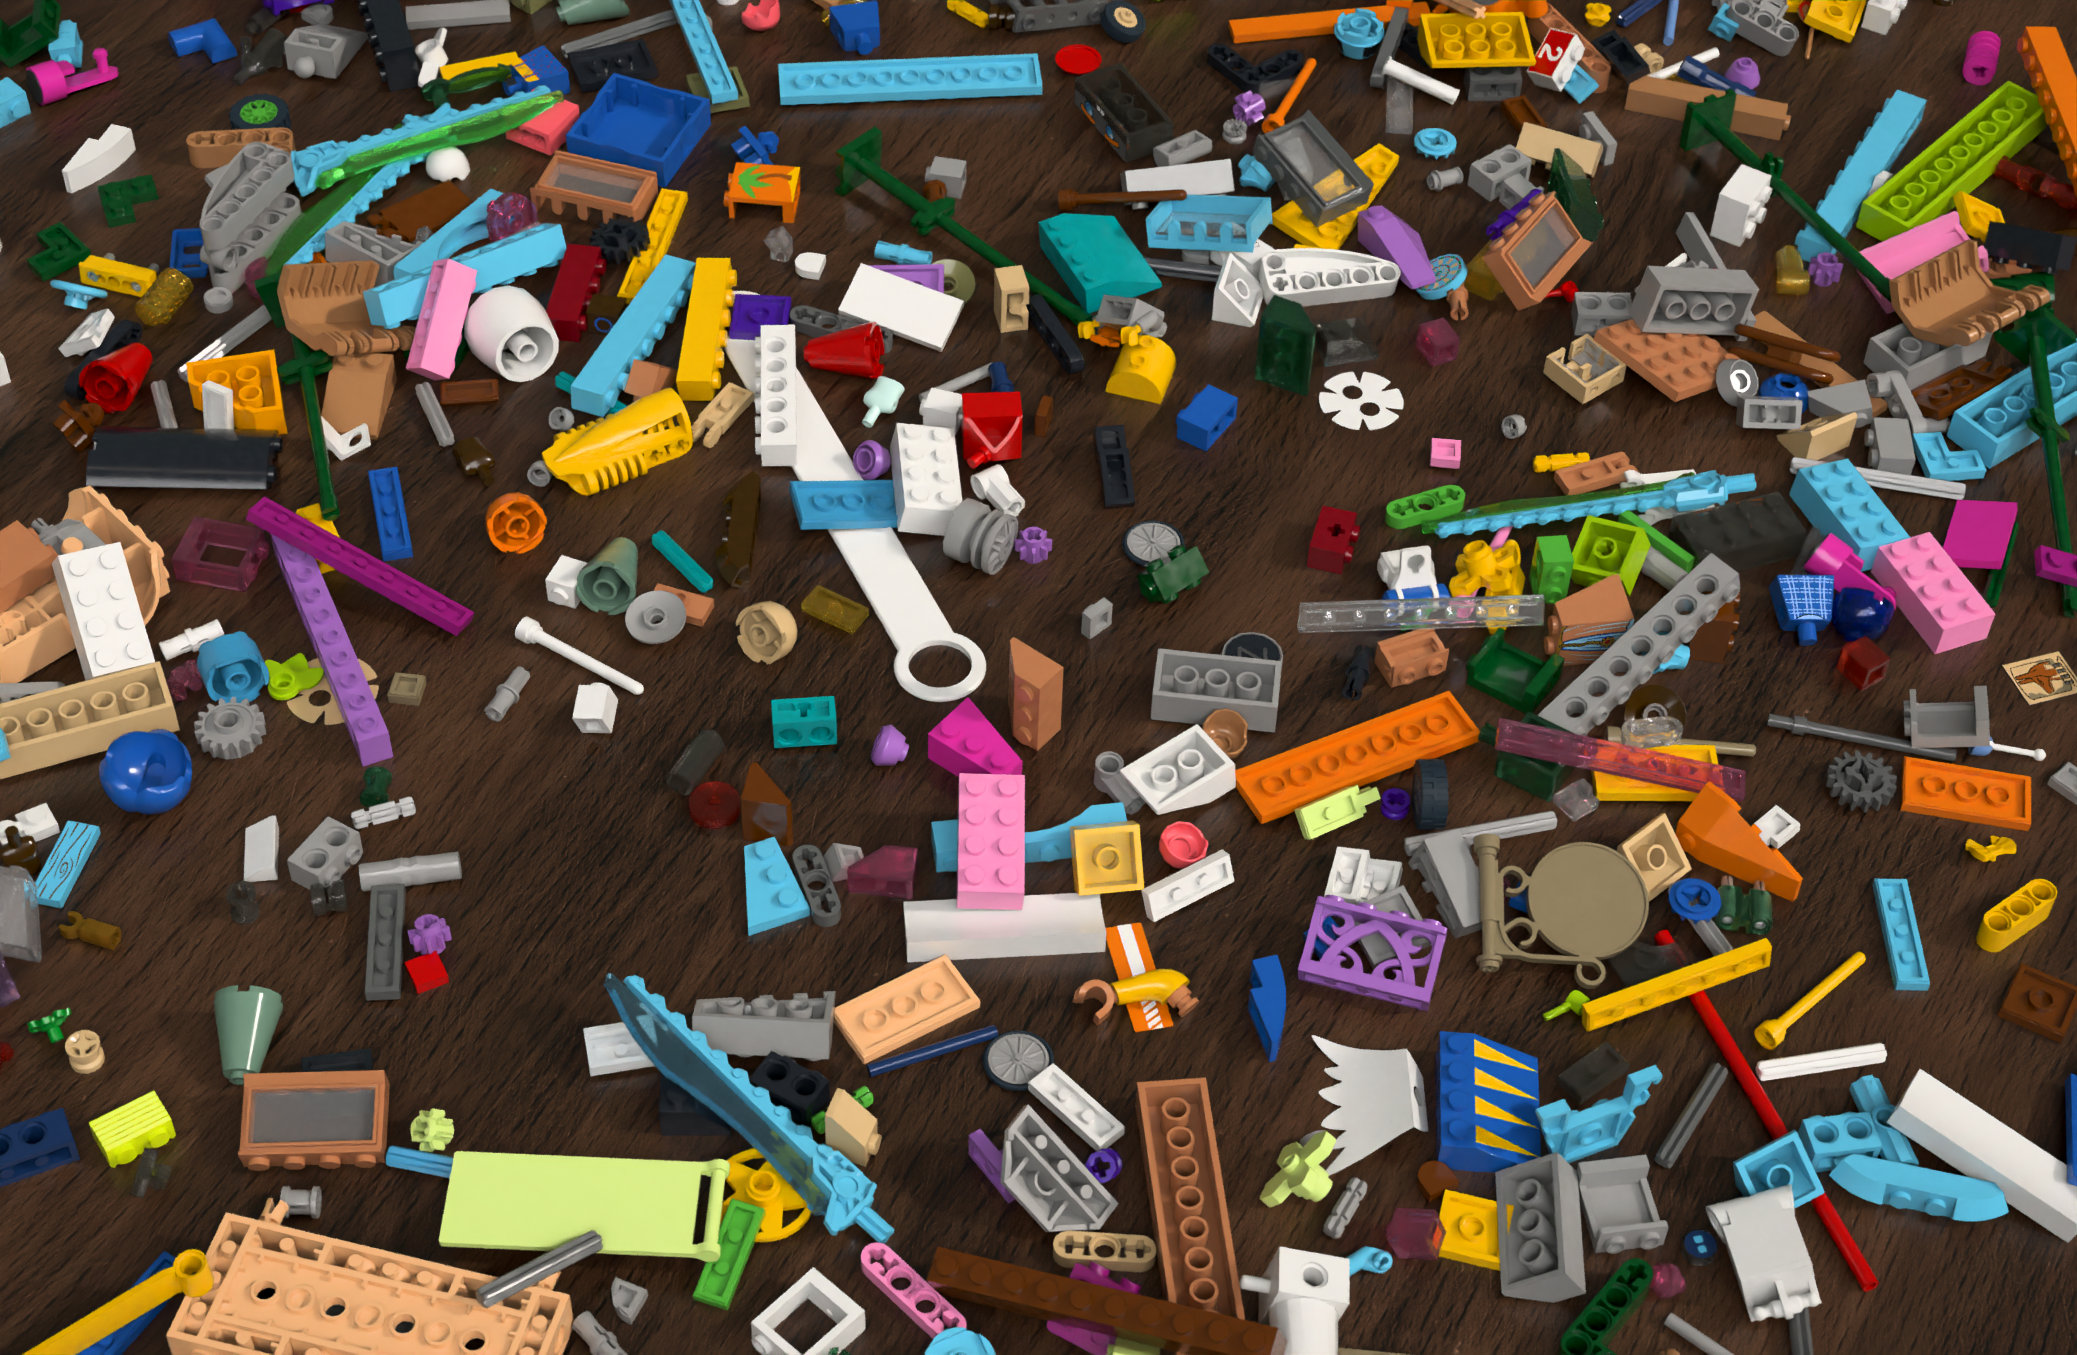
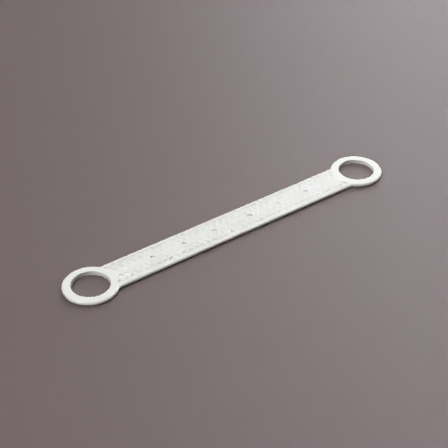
M733 291L734 300L735 294L760 295L749 291ZM728 337L727 347L722 348L746 389L754 392L755 403V396H761V394H756L755 376H761V374H756L755 357L761 356V354H756L755 340H736ZM796 367L797 466H791L799 481L863 480L856 472L851 458ZM891 527L827 529L898 651L894 660V673L899 684L913 696L932 702L954 701L969 695L978 688L986 673V660L981 649L967 637L953 632ZM945 645L962 651L969 658L972 667L969 675L960 683L950 687L936 688L917 681L910 673L908 665L911 658L918 651L929 646Z

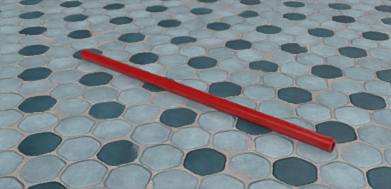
M1662 930L1654 936L1655 942L1673 971L1689 966L1668 930ZM1702 990L1688 995L1773 1140L1789 1133L1705 991ZM1826 1193L1810 1200L1862 1290L1868 1292L1875 1289L1879 1285V1281Z

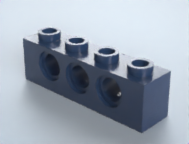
M63 1108L44 1112L37 1117L20 1123H13L0 1129V1187L80 1160Z

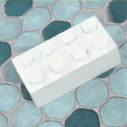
M897 423L890 445L896 515L898 516V531L945 536L948 523L954 511L962 502L954 429Z
M117 542L57 556L52 562V567L85 681L154 663L155 659L121 543Z

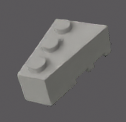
M344 221L325 232V260L328 262L375 261L380 265L374 285L376 287L395 280L393 276L394 266L424 242L417 241L416 245L401 241V236L393 234L391 238L377 235L376 229Z
M1459 828L1424 839L1408 862L1411 869H1419L1426 880L1422 882V887L1426 893L1432 891L1440 903L1436 905V909L1455 939L1482 930V924L1480 923L1479 867L1475 865L1471 856L1472 851L1469 841L1462 836Z

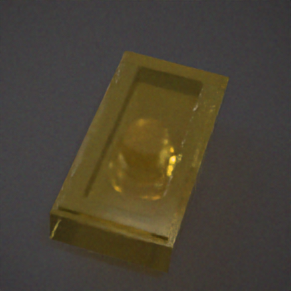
M817 585L801 603V611L852 635L869 616V608L820 585Z

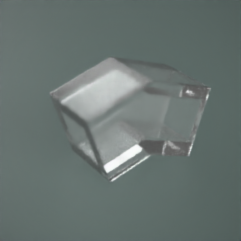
M781 226L770 230L764 242L770 249L771 259L787 263L793 253V239L786 229Z

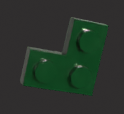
M152 174L97 186L109 228L135 223L136 218L132 205L158 200Z
M59 222L36 233L38 242L46 250L26 260L29 269L45 282L78 266L80 262H84L91 255V252L63 223Z

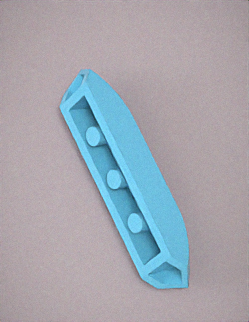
M1854 1153L1844 1158L1829 1174L1840 1186L1862 1199L1881 1205L1882 1203L1899 1209L1907 1208L1926 1212L1932 1216H1946L1959 1221H1984L2000 1217L2009 1212L2004 1192L1994 1182Z

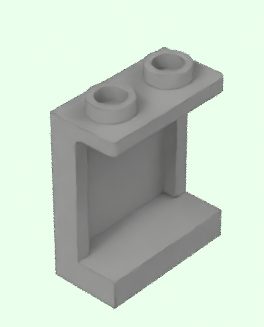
M1974 686V702L1917 703L1916 689H1909L1910 700H1903L1905 736H1911L1912 748L1990 746L1987 686Z
M1647 1155L1578 1163L1576 1171L1578 1173L1579 1201L1595 1253L1608 1252L1613 1254L1622 1252L1625 1249L1634 1248L1653 1249L1664 1244L1669 1227L1666 1220L1660 1221L1647 1181L1650 1168Z

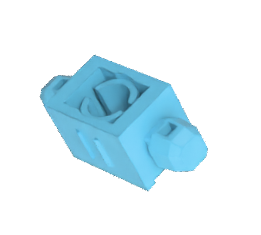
M62 20L59 25V38L51 42L48 47L51 60L55 62L68 61L74 65V68H82L83 42L79 37L77 23H73L71 20Z

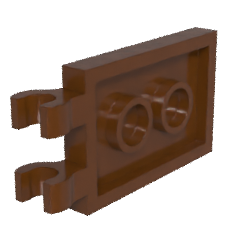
M447 180L379 211L380 215L372 214L368 216L367 221L374 226L371 227L372 229L377 230V235L389 238L393 234L401 236V241L416 245L417 241L424 242L446 223L470 206L473 201L450 180Z
M1979 359L1969 367L1961 365L1911 390V393L1922 415L1941 421L1953 415L1957 409L2006 381L2007 379L2004 378L2006 374L2012 372V368L2001 365L1993 372L1987 373L1984 370L1992 365V362L1986 359Z

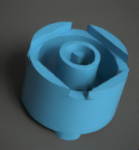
M238 631L233 634L217 637L212 641H206L200 645L197 669L212 700L217 702V700L219 701L222 698L225 703H229L232 697H236L237 703H241L245 698L251 702L260 695L259 690L264 684L267 686L269 682L268 668L256 643L246 633Z

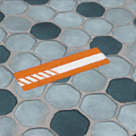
M1140 922L1106 928V940L1119 980L1156 970ZM1143 1001L1126 1004L1135 1032L1173 1026L1167 1003L1162 1005L1159 1001Z

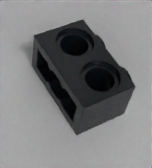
M773 1051L767 1055L749 1078V1083L754 1088L760 1086L769 1091L770 1101L774 1106L779 1107L781 1105L790 1109L792 1122L800 1126L802 1124L810 1127L811 1117L822 1111L830 1100L829 1080L823 1074L815 1070L810 1071L797 1064L791 1057L781 1056Z

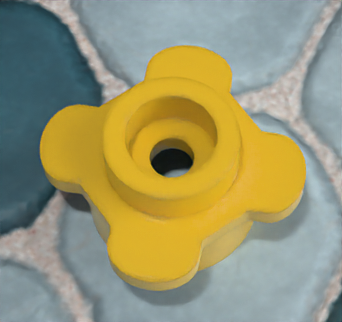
M1589 3L1586 5L1588 12L1585 13V18L1589 24L1602 26L1610 20L1608 15L1611 12L1610 6L1602 3Z

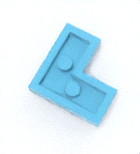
M1941 432L1916 433L1912 435L1913 448L1925 477L1946 481L1984 478L1986 468L1978 450L1949 452Z

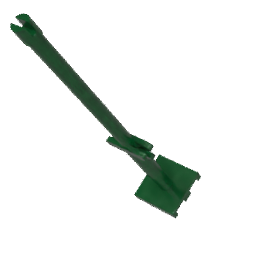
M1731 88L1726 90L1724 96L1717 98L1712 94L1704 97L1703 103L1697 105L1693 102L1687 103L1679 144L1684 151L1719 141L1743 165L1771 175L1769 187L1772 188L1770 198L1777 195L1782 198L1866 277L1880 294L1891 302L1889 284L1891 279L1885 277L1781 179L1784 165L1782 157L1773 158L1774 154L1768 152L1762 160L1730 130L1737 96Z
M875 126L836 151V156L841 158V164L836 167L835 176L840 178V185L835 187V192L842 197L870 179L917 212L910 221V225L914 228L918 226V234L926 235L939 226L997 268L1018 266L951 219L955 214V200L953 198L944 197L929 202L882 169V131ZM1024 270L1031 292L1035 295L1040 294L1048 304L1067 316L1077 326L1080 322L1092 321V315L1081 307L1075 306Z
M281 272L254 281L255 288L277 328L285 326L277 294ZM290 332L295 358L277 367V371L285 385L300 381L320 495L321 515H323L325 520L332 521L339 517L340 512L333 487L314 376L330 371L333 368V364L329 360L332 356L323 350L311 352L310 346Z
M2044 307L2039 309L2040 316L2029 321L2022 317L2014 321V328L2006 332L1998 329L1994 331L1995 341L2025 365L2030 364L2036 407L2029 409V413L2033 417L2027 418L2026 424L2029 429L2042 439L2056 549L2073 554L2058 451L2059 440L2066 442L2070 440V436L2056 422L2047 356L2077 341L2075 332ZM2061 583L2064 616L2075 618L2074 611L2077 613V587Z

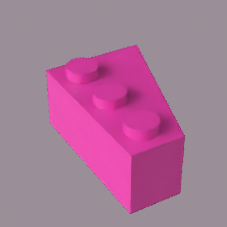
M969 697L928 733V759L959 777V773L1022 775V760Z

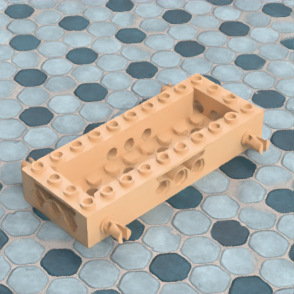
M268 1198L259 1220L230 1213L225 1214L205 1255L214 1277L213 1287L207 1294L200 1297L185 1296L166 1335L172 1355H563L573 1330L572 1323L574 1320L570 1295L553 1291L561 1271L489 1308H484L476 1299V1290L497 1279V1277L280 1226L285 1214L289 1210V1206L280 1200L275 1207L273 1199ZM265 1288L276 1290L275 1294L269 1299L257 1298V1294ZM333 1305L345 1307V1310L338 1316L325 1314L327 1309ZM407 1321L415 1324L414 1328L407 1333L395 1331L397 1325ZM475 1338L482 1339L485 1342L478 1350H468L465 1348L466 1343Z

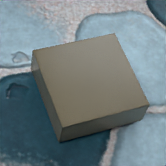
M395 672L387 694L388 703L419 706L427 684L426 676Z

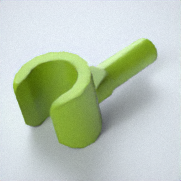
M1574 990L1568 995L1564 1003L1544 1013L1543 1018L1547 1022L1568 1012L1570 1009L1581 1016L1582 1004L1589 1002L1590 999L1582 992Z

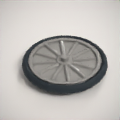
M1156 520L1143 521L1133 525L1126 531L1122 540V548L1126 556L1134 563L1143 567L1155 559L1161 558L1163 560L1168 557L1167 551L1178 545L1183 544L1185 547L1184 538L1175 527Z
M1009 1031L998 1035L989 1042L983 1054V1067L989 1079L997 1086L1011 1091L1028 1090V1082L1054 1063V1055L1048 1043L1040 1036L1027 1031Z

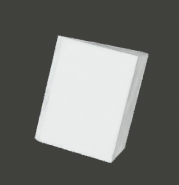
M1228 253L1225 256L1214 290L1212 320L1252 327L1255 325L1263 299L1261 284L1231 253Z

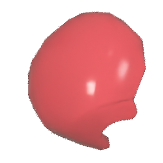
M760 0L758 6L748 3L746 10L741 14L742 23L754 31L772 29L777 25L780 18L779 0Z
M1175 822L1167 826L1160 836L1159 850L1164 861L1173 868L1184 869L1204 859L1206 856L1208 841L1204 838L1200 829L1192 823Z

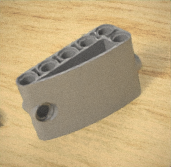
M263 142L248 143L230 161L214 183L204 204L200 219V230L203 239L200 259L203 263L208 264L213 288L223 287L234 293L303 223L299 199L285 193L286 187L295 178L292 158L287 151Z

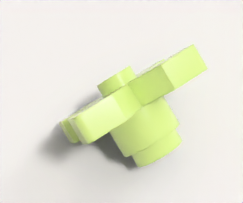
M1323 1131L1315 1134L1304 1147L1298 1142L1286 1145L1276 1162L1281 1167V1170L1266 1183L1259 1199L1271 1208L1281 1204L1291 1192L1298 1197L1302 1196L1304 1199H1311L1313 1202H1318L1324 1198L1332 1187V1180L1329 1179V1173L1319 1164L1330 1155L1336 1139L1329 1132Z

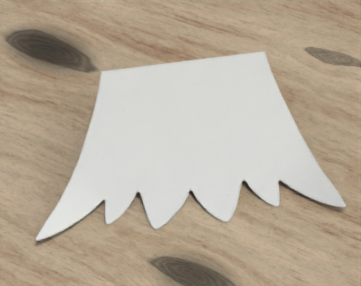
M1312 1035L1313 1040L1324 1054L1338 1065V1067L1325 1068L1324 1071L1332 1078L1342 1081L1339 1084L1319 1091V1094L1327 1101L1342 1106L1322 1121L1321 1126L1334 1130H1346L1336 1139L1333 1149L1344 1147L1345 1149L1327 1168L1326 1171L1329 1175L1361 1160L1413 1127L1423 1132L1428 1131L1423 1077L1407 1049H1357L1339 1045Z

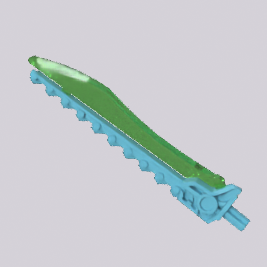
M541 85L528 93L522 91L515 92L510 98H494L489 104H472L464 111L450 110L445 116L439 118L428 116L423 122L418 124L410 122L405 123L400 129H383L375 136L361 135L354 142L339 141L336 143L331 140L309 146L302 151H291L295 175L291 183L294 182L297 190L300 191V195L305 196L313 192L317 187L327 189L336 181L393 161L438 149L487 140L526 123L558 102L563 103V92L561 90L551 92L548 87Z
M444 103L432 115L419 117L407 114L402 120V124L410 122L418 124L423 122L428 116L439 118L454 109L450 108L449 103ZM397 124L393 130L400 129L403 125ZM449 130L374 153L349 179L321 201L300 214L290 225L273 251L267 269H265L266 277L281 272L283 265L304 264L313 261V253L325 249L326 231L344 221L354 223L355 215L369 210V203L382 198V191L384 189H390L392 186H395L397 177H403L405 174L410 173L409 166L416 165L418 162H426V158L433 150L441 147L444 142H448L450 138Z
M1715 470L1699 474L1685 473L1673 480L1615 490L1556 497L1515 499L1476 507L1436 520H1422V533H1436L1439 535V538H1446L1448 535L1458 533L1470 535L1478 530L1489 529V531L1494 532L1501 527L1513 526L1514 528H1521L1525 524L1531 523L1546 525L1554 520L1563 519L1565 522H1570L1574 518L1588 515L1594 517L1607 513L1620 515V513L1627 510L1645 512L1649 508L1661 506L1664 509L1673 508L1678 512L1703 509L1719 503V506L1724 505L1725 501L1728 500V494L1754 491L1756 481L1754 473L1726 477L1725 475L1717 474Z

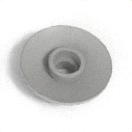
M662 590L650 591L638 596L629 605L625 615V623L629 633L636 640L647 644H659L671 640L680 633L686 622V609L681 599L673 593Z

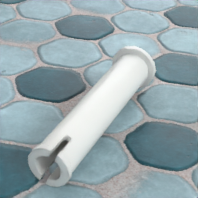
M1391 56L1387 58L1381 71L1382 76L1386 74L1451 105L1456 101L1460 91L1392 60Z

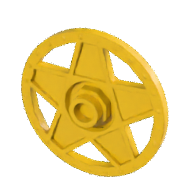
M773 1148L749 1149L727 1160L730 1163L729 1177L725 1180L735 1193L722 1203L720 1224L732 1198L765 1209L766 1214L760 1227L761 1232H758L755 1242L777 1241L794 1234L804 1226L814 1210L816 1195L808 1187L807 1167L803 1162L787 1152ZM754 1158H769L758 1171L740 1164ZM789 1165L801 1174L807 1188L786 1181ZM805 1208L795 1221L782 1228L783 1211Z

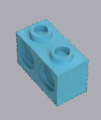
M1845 1112L1841 1115L1827 1117L1812 1116L1802 1120L1798 1132L1815 1172L1832 1171L1844 1158L1853 1153L1878 1158L1882 1148L1870 1112Z

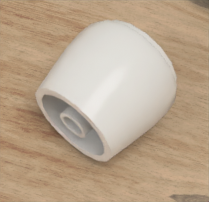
M513 286L496 287L480 295L470 306L464 320V337L472 353L489 368L508 380L524 382L544 374L553 364L558 354L559 339L543 306L526 290ZM509 348L514 353V355L504 352L502 350Z

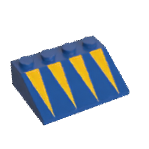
M1440 1031L1435 1054L1436 1161L1446 1164L1451 1170L1495 1173L1540 1158V1124L1535 1112L1539 1108L1538 1058L1473 1033Z

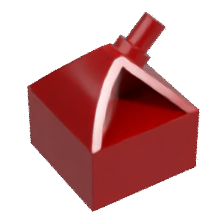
M1020 391L962 393L961 437L963 460H967L968 465L972 469H975L981 463L1021 458L1023 415Z

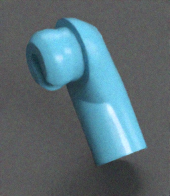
M1367 1246L1360 1248L1347 1257L1349 1259V1277L1359 1270L1383 1273L1390 1269L1393 1264L1390 1253Z

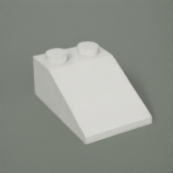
M1198 724L1120 770L1121 776L1157 815L1210 803L1236 787L1235 763Z

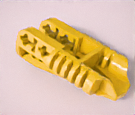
M668 387L638 399L615 414L606 415L605 419L603 417L598 418L596 423L590 421L587 422L586 426L583 424L577 426V431L571 428L567 431V434L561 432L554 435L553 446L543 451L542 457L547 469L557 479L567 482L577 493L591 496L598 493L599 488L604 491L609 488V484L614 487L619 484V481L621 483L627 482L628 477L635 479L638 477V474L643 476L648 473L649 468L686 454L693 445L691 423L679 395L673 388ZM676 415L677 422L680 424V426L675 427L673 423V416Z

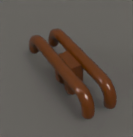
M1735 325L1734 332L1736 334L1768 343L1769 347L1766 355L1735 345L1728 347V353L1734 354L1748 362L1828 385L1833 382L1832 374L1799 365L1802 354L1836 363L1841 359L1839 352L1748 325Z

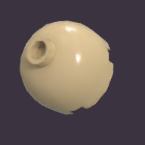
M776 602L754 603L743 609L736 620V626L740 625L741 635L737 636L738 642L744 653L757 663L763 660L766 664H772L791 652L797 640L798 630L795 619L788 609Z

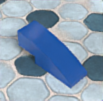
M1272 955L1252 960L1250 982L1253 989H1250L1248 1001L1249 1014L1269 1062L1276 1061L1281 1046L1286 1012V987L1283 970L1278 955Z

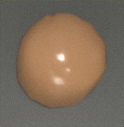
M1227 708L1218 709L1206 718L1202 725V730L1230 759L1236 758L1244 750L1247 744L1248 724L1238 712Z

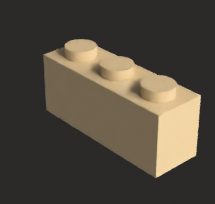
M1527 122L1523 124L1516 149L1532 160L1531 165L1535 166L1536 162L1546 164L1545 169L1557 173L1564 169L1571 172L1570 176L1581 180H1586L1587 176L1594 178L1604 148L1600 143Z

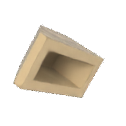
M837 1088L825 1114L826 1145L832 1147L833 1151L838 1150L850 1162L866 1166L870 1155L877 1154L881 1143V1135L877 1134V1119L845 1090Z

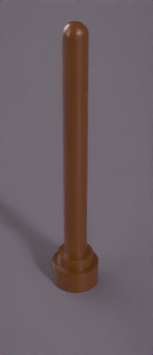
M1060 189L1058 202L1061 211H1072L1079 205L1180 201L1187 198V192L1179 189L1078 194L1073 189Z

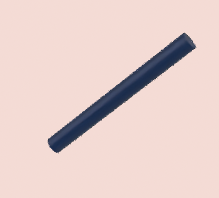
M993 1024L867 1064V1072L871 1078L994 1039L998 1036V1032Z

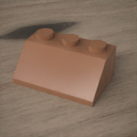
M1013 637L1010 640L1008 706L1012 734L1020 743L1038 751L1061 729L1064 667Z

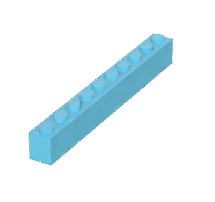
M1897 90L1891 99L1887 98L1883 105L1882 113L1878 112L1876 114L1872 127L1868 126L1864 134L1863 141H1858L1854 150V156L1849 155L1844 170L1840 169L1834 185H1829L1825 194V200L1820 199L1815 211L1844 238H1846L1857 221L1862 203L1869 196L1875 176L1883 170L1887 172L1890 170L1921 122L1927 100ZM1807 222L1805 230L1801 229L1798 232L1795 240V245L1798 246L1795 257L1810 262L1812 256L1817 258L1820 253L1828 252L1835 255L1837 252Z

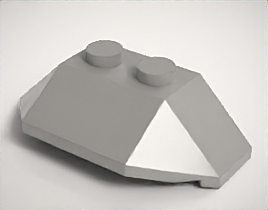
M1024 1105L1005 1130L1000 1183L1045 1232L1100 1229L1119 1203L1029 1105Z

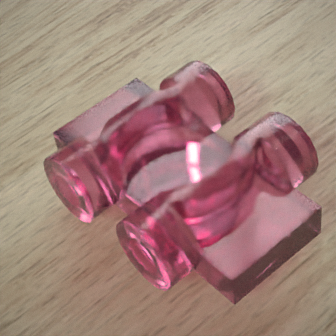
M197 659L186 661L184 667H176L170 672V678L166 680L171 698L175 696V699L178 701L185 700L188 696L185 688L190 686V689L194 691L202 688Z

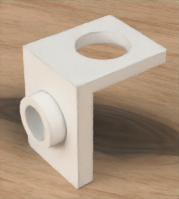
M321 416L327 450H331L341 461L371 445L369 429L366 423L340 435ZM356 435H362V439L357 445L350 446L352 438Z

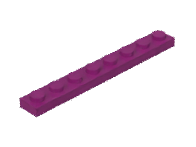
M265 496L248 510L246 520L416 613L418 616L436 624L445 631L458 636L472 621L473 611Z

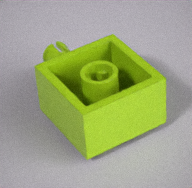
M1588 515L1572 552L1574 564L1571 578L1573 582L1589 587L1611 575L1619 574L1625 594L1630 597L1651 546L1644 528Z

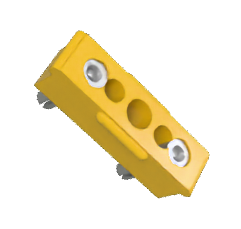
M112 253L106 254L104 258L90 255L84 262L79 263L80 278L83 284L147 299L152 298V294L158 289L157 272L160 269L154 263L148 268L118 262L115 261V256Z

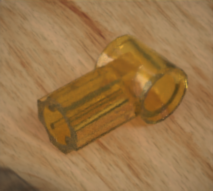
M1784 246L1783 249L1776 251L1775 255L1778 271L1777 293L1807 295L1810 285L1809 271L1803 269L1800 252L1794 246Z

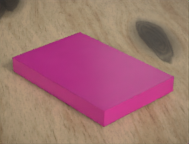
M1957 500L1943 549L1957 567L2002 568L2018 511L2017 502Z

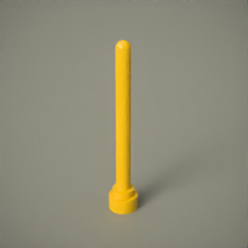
M1862 952L1854 953L1777 1020H1765L1754 1031L1759 1044L1766 1049L1773 1050L1782 1043L1785 1038L1786 1029L1865 962V955Z

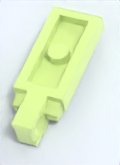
M1354 785L1296 808L1294 811L1304 839L1310 840L1364 817L1363 814L1367 812L1365 805L1381 798L1377 787L1370 788L1368 786L1359 790L1358 785Z

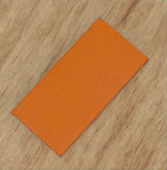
M1904 756L1901 771L1900 811L2029 831L2031 826V777Z

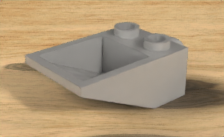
M325 24L296 28L284 42L287 67L289 70H294L300 78H309L314 74L336 79L368 40L369 33Z

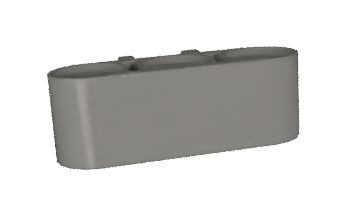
M1734 0L1725 17L1739 24L1735 33L1777 56L1789 54L1799 36L1797 27L1782 18L1789 5H1782L1775 0H1762L1760 5L1750 0Z

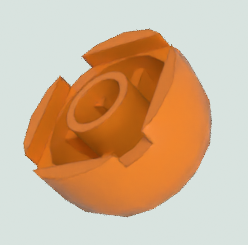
M519 492L504 494L498 497L486 512L485 528L493 545L503 552L516 551L517 554L525 553L534 549L545 535L543 531L545 523L547 525V518L541 506L529 495Z

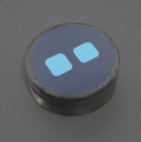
M1693 1229L1687 1232L1681 1244L1682 1256L1686 1261L1696 1266H1705L1713 1262L1718 1251L1716 1238L1710 1232L1703 1229Z

